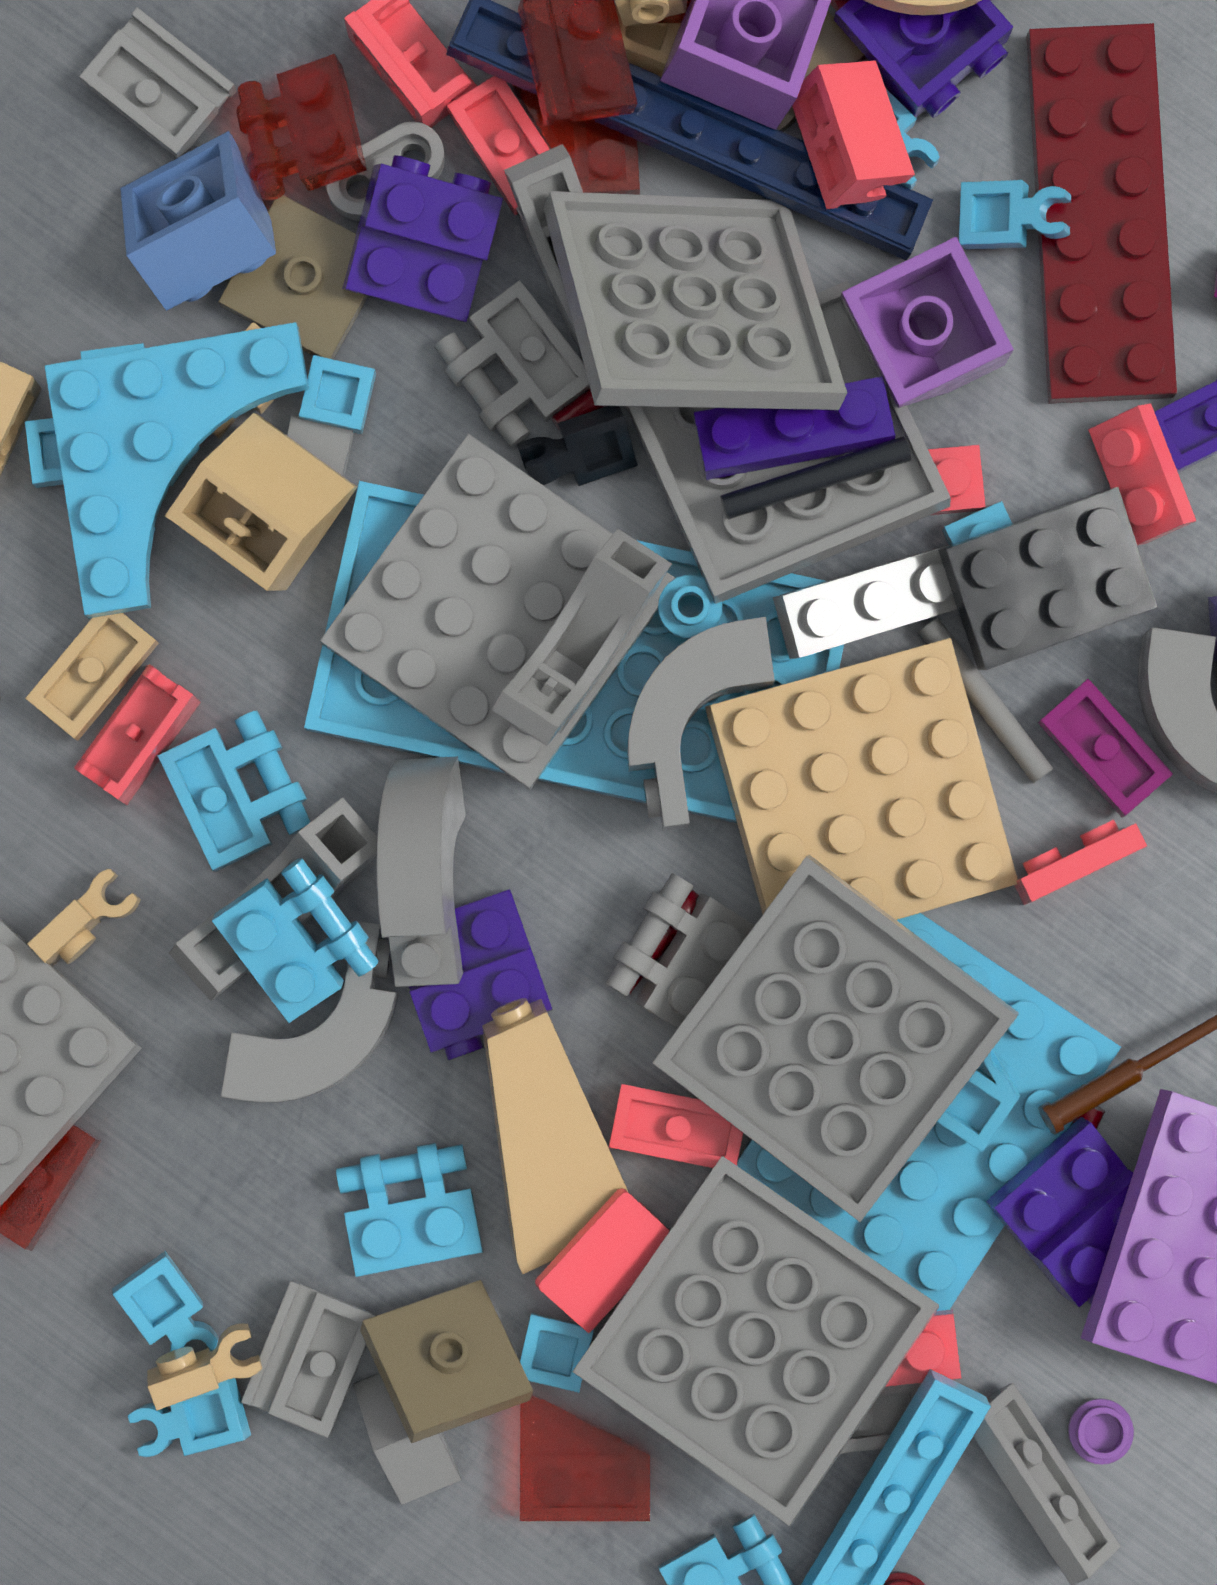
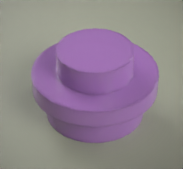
M1096 1398L1084 1402L1073 1412L1068 1425V1436L1073 1449L1083 1459L1094 1464H1110L1119 1460L1127 1453L1133 1441L1134 1428L1129 1414L1122 1406L1108 1399Z

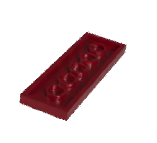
M1154 23L1029 29L1026 41L1035 192L1037 193L1046 187L1056 186L1065 189L1071 194L1070 203H1055L1046 212L1047 222L1066 223L1070 227V235L1061 239H1051L1038 231L1048 404L1174 398L1177 394Z

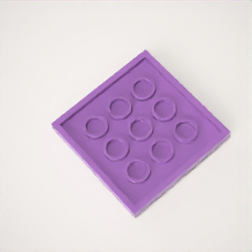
M1160 1089L1081 1339L1216 1384L1217 1107L1173 1091Z

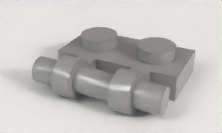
M520 280L469 317L471 325L482 338L479 342L467 349L453 332L440 340L435 346V349L448 365L445 369L446 374L457 387L463 385L482 409V412L479 414L481 420L490 431L497 429L510 447L517 445L530 434L529 429L517 415L519 410L531 402L546 422L590 389L584 363ZM496 357L516 382V385L504 394L500 393L483 370Z
M671 873L659 894L652 892L643 907L648 913L630 943L628 944L623 941L613 958L618 963L605 984L628 996L639 976L644 977L648 981L635 1003L678 1029L755 925L703 893H700L697 898L694 911L690 915L681 907L694 886ZM671 926L677 930V933L658 963L651 956Z

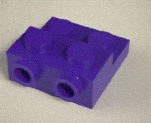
M850 0L836 11L834 21L865 57L869 61L876 60L885 88L915 118L925 110L932 118L937 117L960 96L961 92L955 85L968 74L974 71L981 79L994 70L1008 55L1003 45L1007 43L1013 30L1012 24L990 0H982L970 7L937 15L904 14L877 7L864 0Z
M394 155L391 166L382 163L374 165L342 289L460 322H467L483 261L488 259L503 198L489 194L491 182L474 176L454 173L452 183L428 177L431 165L415 159Z
M510 889L455 908L463 975L459 984L409 986V992L431 1053L444 1049L447 1059L451 1060L484 1048L480 1037L483 1035L482 1025L493 1021L491 1014L496 1009L514 1000L526 998L528 1003L531 1004L541 999L547 1012L553 1010Z
M1080 1117L993 1194L986 1203L1056 1290L1080 1308L1086 1301L1092 1304L1134 1172L1127 1169L1093 1124Z

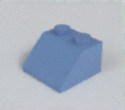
M229 131L120 188L126 256L166 311L184 301L192 302L202 298L213 286L238 273L244 274L256 270L264 264L267 258L276 254L272 220L237 143Z

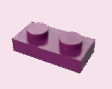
M1089 679L1084 681L1038 722L1121 818L1130 813L1173 775Z

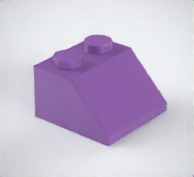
M691 0L678 29L660 81L776 130L798 97L831 0Z
M957 237L939 244L841 293L898 408L949 393L1005 366L1014 350Z

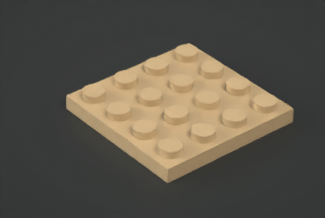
M951 638L705 706L762 914H764L808 855H811L896 920L1017 885L1016 881L1018 878Z

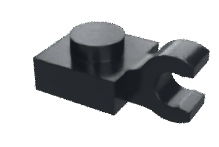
M606 406L559 422L561 439L534 437L517 445L528 475L542 485L551 483L557 478L573 472L578 486L638 466L624 415L619 406Z

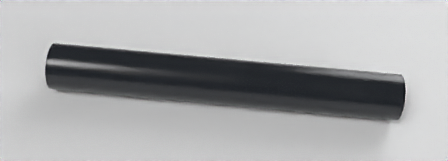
M902 436L720 495V499L727 520L909 462L911 461V454L907 441Z

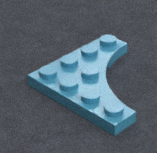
M296 322L45 365L84 615L88 619L151 608L149 573L150 556L156 530L154 525L169 487H173L185 466L200 449L199 445L232 417L236 419L260 404L287 394L309 389L300 332Z

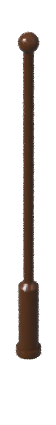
M1217 1015L1137 1061L1128 1058L1054 1102H1046L1040 1105L1038 1109L1046 1126L1053 1134H1057L1064 1130V1125L1142 1081L1144 1071L1217 1030Z

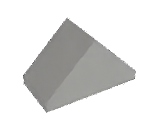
M380 1373L353 1384L373 1451L401 1505L462 1480L443 1432L414 1443L410 1442Z

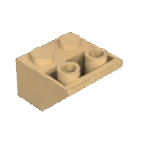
M253 413L200 463L165 517L266 591L287 590L357 486L260 415Z

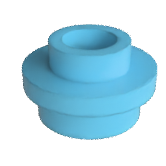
M684 575L675 578L665 586L659 598L658 613L663 626L671 634L688 640L709 628L717 626L722 614V601L717 604L714 603L703 577ZM692 595L699 598L703 605L702 612L696 617L682 615L678 609V602L683 597Z

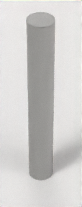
M937 617L921 629L918 633L926 644L951 638L967 698L1034 784L1053 769L1051 764L941 620Z

